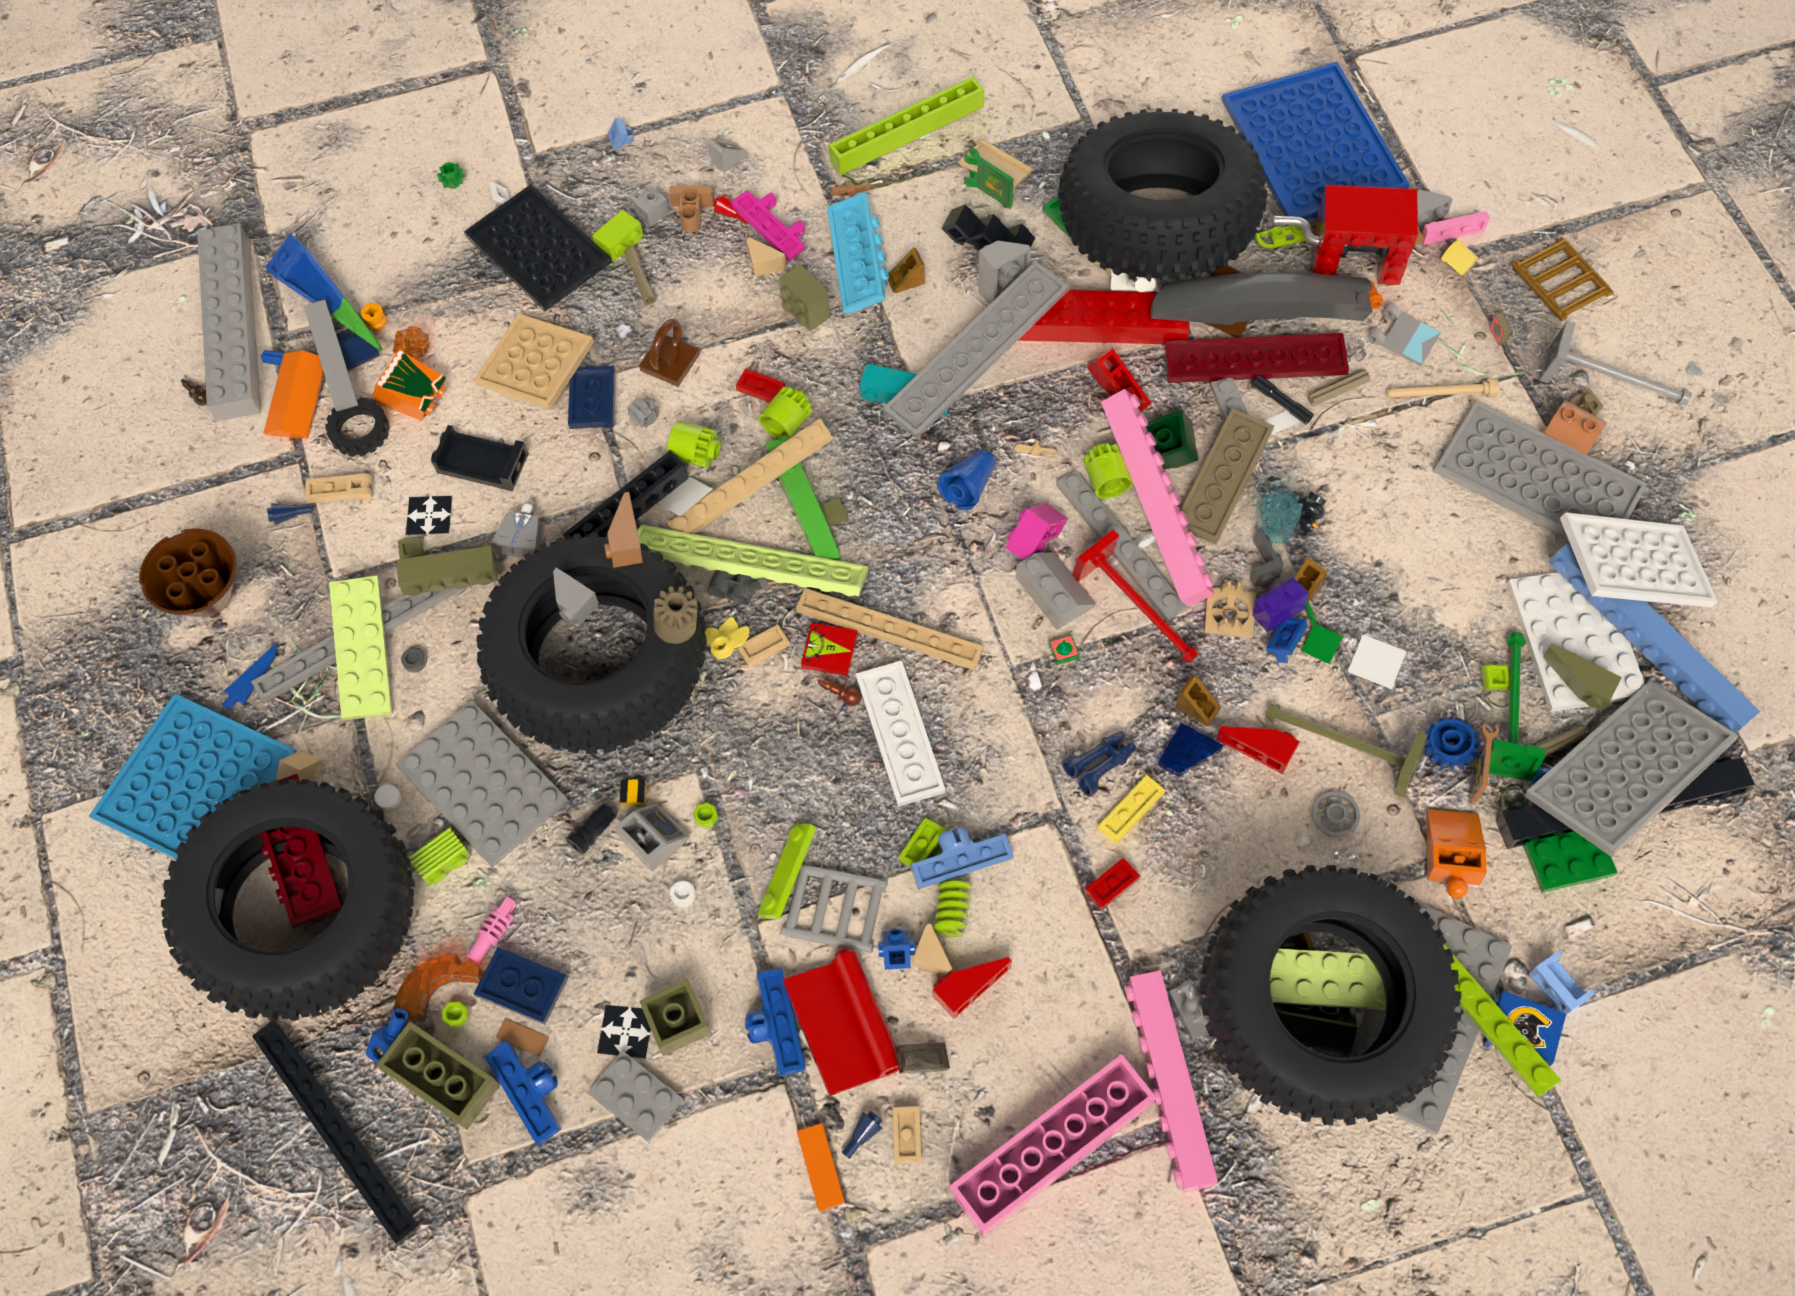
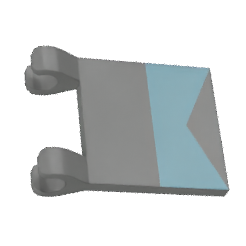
M1388 303L1382 315L1387 319L1396 320L1387 336L1378 328H1373L1367 337V341L1371 344L1381 345L1422 366L1441 332L1402 312L1395 304Z

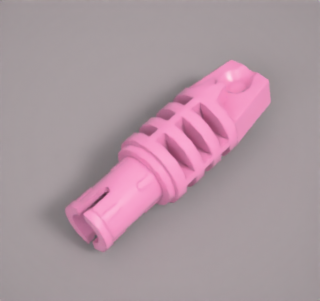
M506 897L500 907L494 906L478 930V939L468 954H466V958L479 965L489 948L498 943L514 918L511 915L516 907L514 900Z

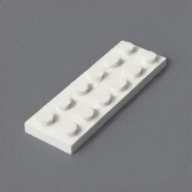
M898 661L856 673V680L897 806L944 794L945 787L903 662Z

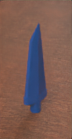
M277 642L229 687L227 686L224 692L229 697L222 704L226 709L230 710L236 702L244 705L248 701L247 699L255 689L251 681L265 674L276 657Z

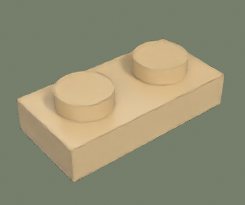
M919 1106L892 1107L894 1164L922 1163Z

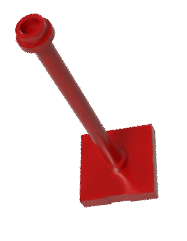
M1111 530L1078 557L1072 575L1080 582L1093 570L1100 567L1183 654L1181 659L1191 663L1199 655L1196 651L1197 648L1195 646L1190 648L1107 562V559L1113 555L1119 539V535L1114 530Z

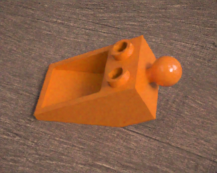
M1427 809V880L1448 882L1446 890L1449 896L1455 899L1463 898L1468 891L1467 884L1480 885L1487 873L1486 847L1479 814Z

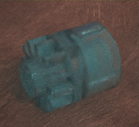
M1282 488L1278 489L1277 494L1271 490L1269 496L1263 498L1256 528L1257 530L1261 529L1264 535H1268L1272 543H1285L1296 533L1303 504L1298 503V495L1293 498L1291 497L1292 490H1288L1287 494L1283 493Z

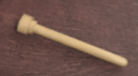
M1496 378L1487 379L1482 384L1391 388L1387 390V396L1393 398L1482 393V395L1487 397H1497L1499 394V382Z

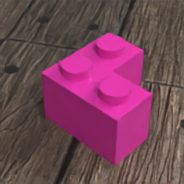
M1047 503L1026 508L1018 518L1020 522L1017 527L1009 533L1007 538L1009 541L1005 548L1022 560L1035 553H1041L1049 540L1058 538L1069 518Z

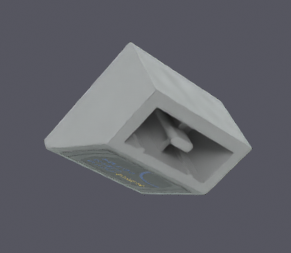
M657 803L634 810L614 827L619 838L651 871H654L690 839Z

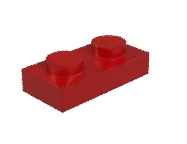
M745 368L735 386L736 391L770 403L779 391L786 387V384Z
M1122 858L1086 887L1085 893L1103 910L1140 879V875Z

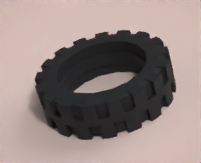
M364 397L357 399V406L336 411L334 407L331 410V415H328L326 419L328 424H325V429L334 448L344 455L347 453L351 457L356 455L365 456L368 452H375L378 446L381 447L384 444V439H387L389 435L387 430H390V426L383 409L371 399L368 401ZM369 415L375 419L373 429L362 438L352 440L340 435L342 425L354 416Z

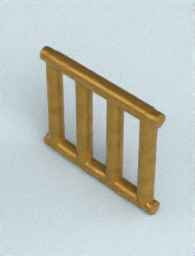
M1560 237L1556 244L1521 262L1516 260L1511 264L1518 275L1561 321L1566 320L1569 314L1606 295L1609 297L1614 293L1610 286L1564 237ZM1561 250H1564L1570 257V259L1535 277L1527 271V268ZM1575 265L1584 272V274L1548 293L1540 285ZM1590 280L1599 288L1563 308L1554 300Z

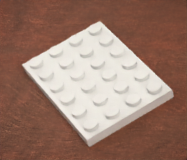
M1566 512L1560 518L1591 596L1711 608L1718 602L1684 526Z
M1560 573L1509 579L1507 586L1549 712L1588 707L1586 702L1580 700L1543 658L1551 643L1622 677L1609 703L1628 701L1645 685L1630 642L1578 590L1574 589Z

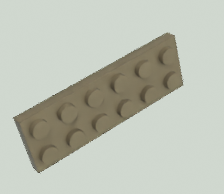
M1231 409L1180 510L1185 513L1189 524L1186 526L1194 536L1217 545L1274 430V425L1236 409Z

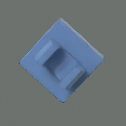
M620 118L614 119L608 131L612 148L620 149L623 142L630 144L634 138L633 135H629L631 128L625 126L623 119Z

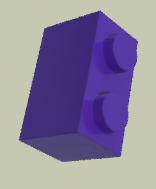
M1292 577L1255 600L1252 616L1268 633L1306 608L1309 593Z

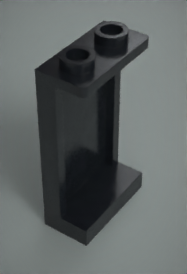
M448 425L445 432H442L437 450H434L432 453L431 462L439 474L513 491L529 453L523 441L516 440L512 446L458 433L452 425Z

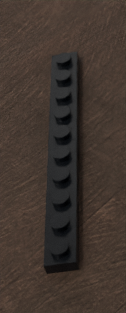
M271 1021L252 1036L394 1243L399 1246L418 1231L421 1226L278 1022Z

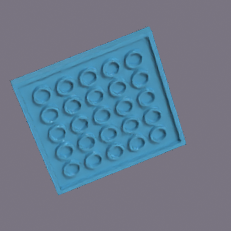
M174 693L89 817L176 860L178 856L175 853L180 842L186 843L188 840L186 833L193 825L198 827L201 824L199 819L209 810L212 813L217 810L215 805L219 802L222 804V801L227 798L231 801L233 799L232 795L237 792L241 795L240 791L247 789L251 791V786L258 785L260 787V784H270V782L276 781L279 761L297 751Z

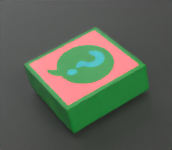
M1072 635L1049 641L1048 645L1056 665L1079 659L1080 654Z

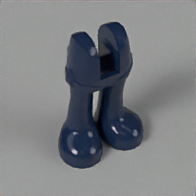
M1123 731L1116 732L1109 737H1104L1096 747L1079 756H1068L1062 760L1064 771L1070 778L1075 779L1078 777V785L1086 796L1092 797L1098 791L1099 779L1116 766L1127 763V759L1136 750L1133 742L1126 744L1118 751L1114 749L1126 737ZM1104 754L1107 756L1105 760L1083 772L1092 762Z

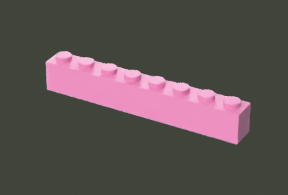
M1161 970L1131 976L1128 986H1125L1128 1002H1133L1135 1011H1132L1134 1026L1140 1029L1141 1037H1138L1140 1050L1142 1053L1146 1052L1148 1062L1145 1063V1069L1148 1079L1153 1078L1155 1089H1152V1092L1156 1096L1154 1103L1155 1105H1160L1162 1113L1159 1116L1162 1132H1167L1169 1142L1166 1143V1149L1169 1159L1174 1158L1176 1169L1173 1170V1176L1176 1186H1181L1182 1193L1214 1187L1218 1180Z

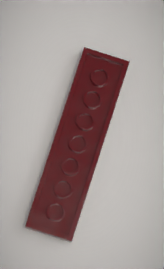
M1343 333L1172 340L1164 342L1168 383L1218 381L1226 378L1250 380L1256 379L1259 375L1265 379L1339 376L1348 375L1349 373Z

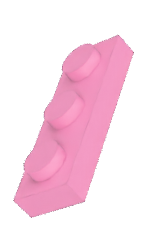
M1487 211L1475 212L1462 217H1452L1448 220L1425 224L1422 232L1425 237L1423 245L1485 232L1490 219Z

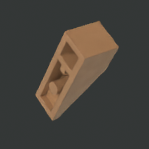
M629 492L623 494L607 533L609 544H604L607 559L612 558L613 568L643 563Z

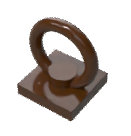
M669 319L662 324L654 337L651 349L639 365L641 372L677 387L680 386L700 355L699 348L681 341L682 327L678 320ZM673 328V337L667 336L668 331Z

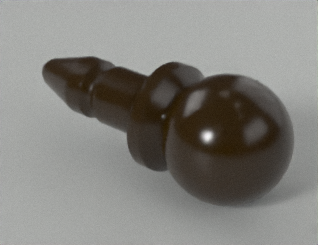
M181 379L183 387L189 391V397L197 405H207L206 389L201 385H194L189 380Z

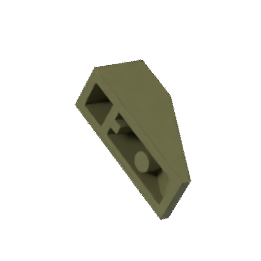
M1551 643L1543 656L1546 662L1580 700L1586 702L1588 706L1602 711L1610 702L1622 678Z

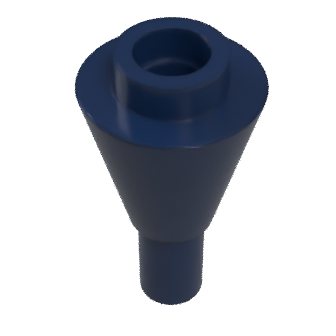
M271 503V508H267L269 522L274 521L275 525L297 517V515L312 513L311 504L295 506Z
M862 1111L851 1136L852 1139L843 1149L842 1153L850 1159L860 1145L866 1143L883 1129L880 1126L883 1120L872 1111H869L867 1114Z

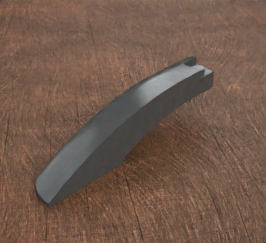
M1256 272L1210 276L1177 281L1164 286L1153 299L1150 314L1153 319L1233 325L1237 322L1296 317L1364 321L1373 312L1369 292L1373 286L1369 279L1363 277L1305 272Z

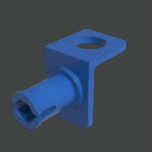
M397 1008L392 1011L389 1023L372 1033L366 1055L376 1064H378L381 1058L376 1054L375 1046L380 1047L384 1055L406 1027L405 1023L409 1015L404 1009Z

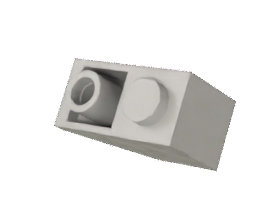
M1424 190L1417 191L1418 227L1425 226L1430 221L1443 218L1448 214L1453 200L1450 196Z

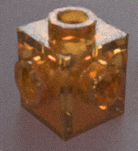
M414 326L396 331L393 353L396 354L398 350H401L414 359L426 356L429 349V334L421 332L420 328Z

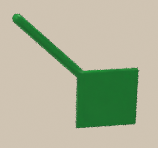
M1307 599L1306 609L1313 628L1301 651L1330 664L1343 636L1317 625Z

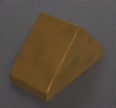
M913 247L888 273V282L894 293L925 284L924 263L917 249Z
M1308 557L1294 578L1309 593L1308 601L1310 602L1323 587L1328 570Z
M1192 675L1180 691L1176 704L1177 709L1206 726L1210 725L1221 709V706L1196 675Z

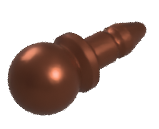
M818 680V684L823 689L829 690L833 694H838L837 699H843L846 705L856 706L860 703L861 693L857 688H848L846 684L841 688V686L831 683L829 680Z

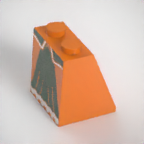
M398 350L377 381L371 400L375 401L376 404L422 421L425 414L430 416L436 404L433 402L436 397L441 398L447 387L444 386L446 377Z

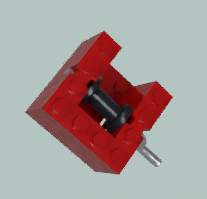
M1326 185L1313 233L1311 225L1301 217L1274 216L1273 224L1294 225L1302 228L1304 238L1312 244L1311 273L1335 275L1340 258H1345L1348 251L1376 253L1378 257V284L1388 286L1400 285L1408 264V258L1411 256L1418 237L1417 189Z

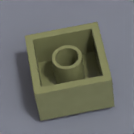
M800 264L779 278V292L782 298L781 305L787 313H791L800 326H805L811 332L830 318L828 291Z
M688 979L639 1001L663 1056L712 1034Z

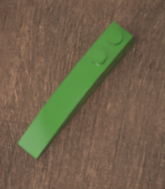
M787 435L765 443L767 454L789 440ZM799 462L777 477L814 556L839 560L841 556Z

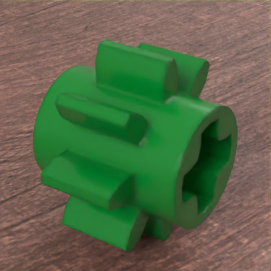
M447 162L439 167L441 173H438L437 177L439 182H442L444 188L455 189L460 184H463L461 178H464L465 174L463 169H460L458 163Z

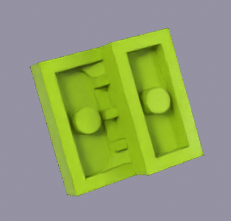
M924 818L898 857L899 861L910 868V865L940 855L942 849L938 838L947 831L946 828Z

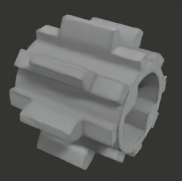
M637 398L634 402L630 403L628 415L635 426L639 424L641 427L644 426L646 428L654 423V420L657 418V411L654 409L656 406L649 399L646 401L644 398Z

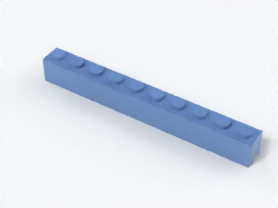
M1570 542L1558 550L1549 561L1554 569L1574 589L1578 590L1609 623L1614 625L1629 642L1642 652L1701 712L1734 733L1738 732L1760 712L1646 601L1591 596Z

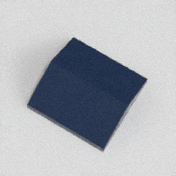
M350 329L336 334L348 371L381 356L377 348Z

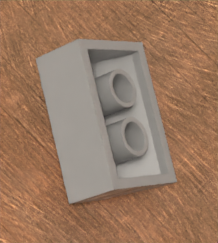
M996 241L979 250L978 292L989 305L1030 266L1031 247L1025 244Z
M1035 553L1017 564L1016 579L1056 630L1096 606L1095 602L1055 553Z

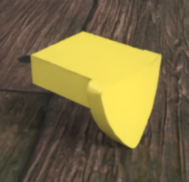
M1458 239L1446 250L1441 260L1444 263L1447 262L1462 276L1478 260V257Z

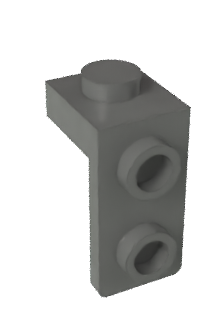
M1259 529L1256 530L1253 542L1266 564L1253 568L1250 581L1254 587L1269 585L1276 578H1279L1284 565L1281 556L1273 550L1269 536L1264 535L1263 531Z

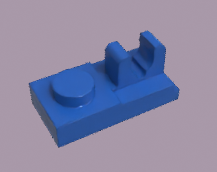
M1290 618L1277 627L1266 647L1268 653H1275L1277 662L1288 663L1287 655L1293 654L1294 649L1308 627L1306 619Z

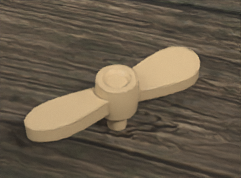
M1035 440L1032 446L1015 444L1014 446L1016 452L1031 453L1033 456H1039L1040 453L1057 455V450L1041 448L1038 440Z

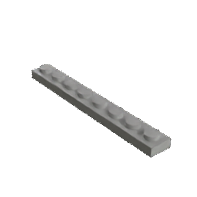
M1075 470L1058 480L1057 487L1099 539L1103 538L1111 530H1114L1119 535L1113 552L1114 558L1167 622L1185 611L1186 604L1181 602L1177 593L1102 501L1095 495L1079 473Z

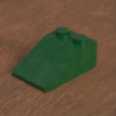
M1182 409L1148 421L1146 428L1156 441V445H1154L1156 452H1159L1164 460L1163 469L1178 468L1198 461L1193 424Z

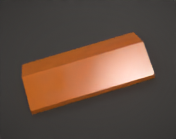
M302 350L284 353L263 432L265 435L301 439L309 438L324 377L319 355Z

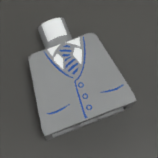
M523 504L520 513H506L492 540V545L497 554L524 558L523 555L529 552L533 555V551L540 550L543 526L540 518L534 515V506Z

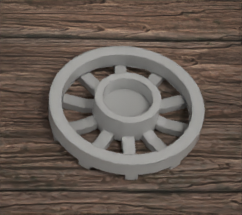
M1332 791L1318 797L1313 805L1311 816L1316 828L1328 837H1346L1358 826L1360 810L1357 803L1350 796L1342 792ZM1330 797H1338L1337 803H1332ZM1326 799L1329 806L1326 807L1320 802ZM1342 799L1346 800L1350 804L1344 807L1341 804ZM1317 806L1326 812L1316 813ZM1353 807L1355 814H1347V810ZM1317 817H1326V819L1320 823ZM1345 818H1354V824L1352 825ZM1327 823L1331 824L1329 830L1323 827ZM1343 823L1350 829L1344 831L1341 824ZM1335 825H1337L1339 832L1333 831Z

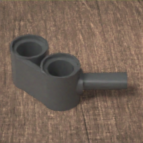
M716 570L708 591L715 597L726 598L739 604L748 605L753 594L758 590L767 588L768 582L765 579L757 581L743 574H739L735 580L736 575L729 574L727 571Z

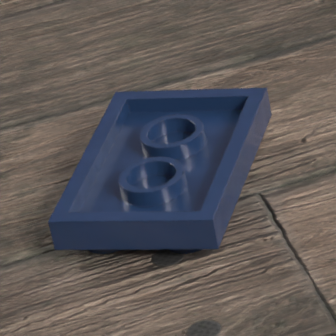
M615 366L577 368L569 381V429L614 427Z
M497 947L474 995L545 1025L568 980V976Z

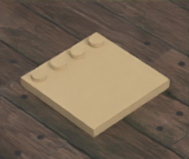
M518 313L474 378V382L477 386L551 410L594 344V340L591 336Z

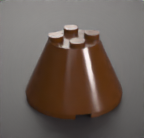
M192 528L181 530L182 533L170 538L166 536L156 543L145 556L139 573V583L148 602L156 609L168 614L201 618L218 617L230 601L237 571L236 555L227 540L213 531Z

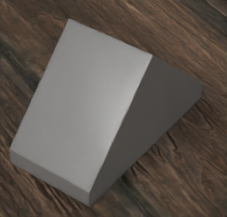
M713 138L708 140L711 162L724 173L744 160L749 154L736 142Z

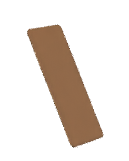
M508 1019L503 1021L496 1035V1038L508 1041L510 1044L537 1056L541 1055L549 1037Z

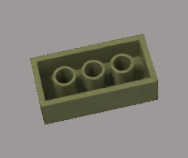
M410 1021L376 1065L383 1073L466 1130L469 1129L500 1086L493 1077Z

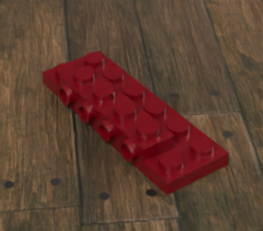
M298 774L278 780L279 785L281 780L297 779L298 784L301 783ZM280 827L257 834L259 837H263L265 844L261 845L264 856L269 855L272 866L268 867L273 882L277 881L279 889L275 890L280 904H285L293 928L341 911L343 905L317 832L299 827ZM287 840L284 846V853L276 855L272 847L273 844Z

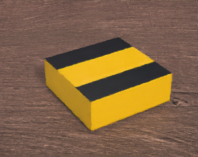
M646 779L621 780L619 801L621 806L646 805Z

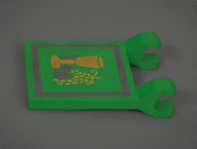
M971 148L970 154L972 156L964 154V161L968 164L977 165V172L970 171L972 179L964 177L965 185L980 189L1010 209L1013 205L1014 178L981 158L977 149Z

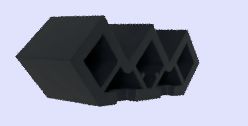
M966 204L951 209L941 228L955 243L963 246L965 243L974 245L975 250L978 251L996 241L1025 244L1031 247L1035 240V237L1023 224L1007 228L994 214L979 219Z

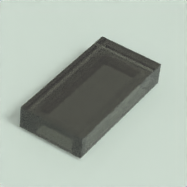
M945 1042L903 1044L895 1047L899 1074L936 1072L950 1069Z

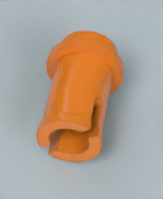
M1370 281L1373 288L1369 292L1372 310H1375L1382 306L1383 297L1378 294L1373 281Z

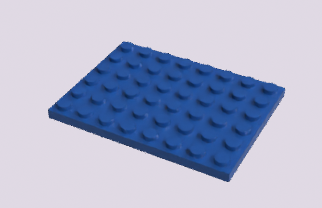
M1338 62L1226 93L1222 96V102L1239 133L1245 135V142L1251 141L1254 146L1252 151H1257L1261 165L1264 168L1263 175H1265V180L1285 216L1301 217L1305 220L1317 217L1326 185L1408 189L1409 182Z

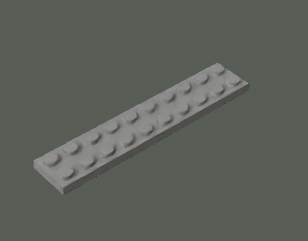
M1034 261L883 407V412L918 439L1068 292L1069 286L1038 262Z

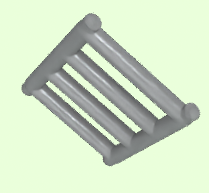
M802 865L798 873L786 927H782L780 935L872 953V935L882 890H886L888 881ZM808 876L823 878L811 931L796 928ZM833 880L848 883L836 936L821 933ZM858 885L872 888L861 941L846 938Z

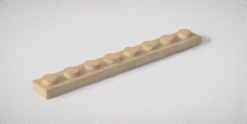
M819 418L702 498L683 515L676 516L667 524L674 531L690 534L697 533L833 440V436Z
M807 588L804 589L796 606L798 613L847 629L858 630L859 633L968 669L976 670L983 653L982 645Z

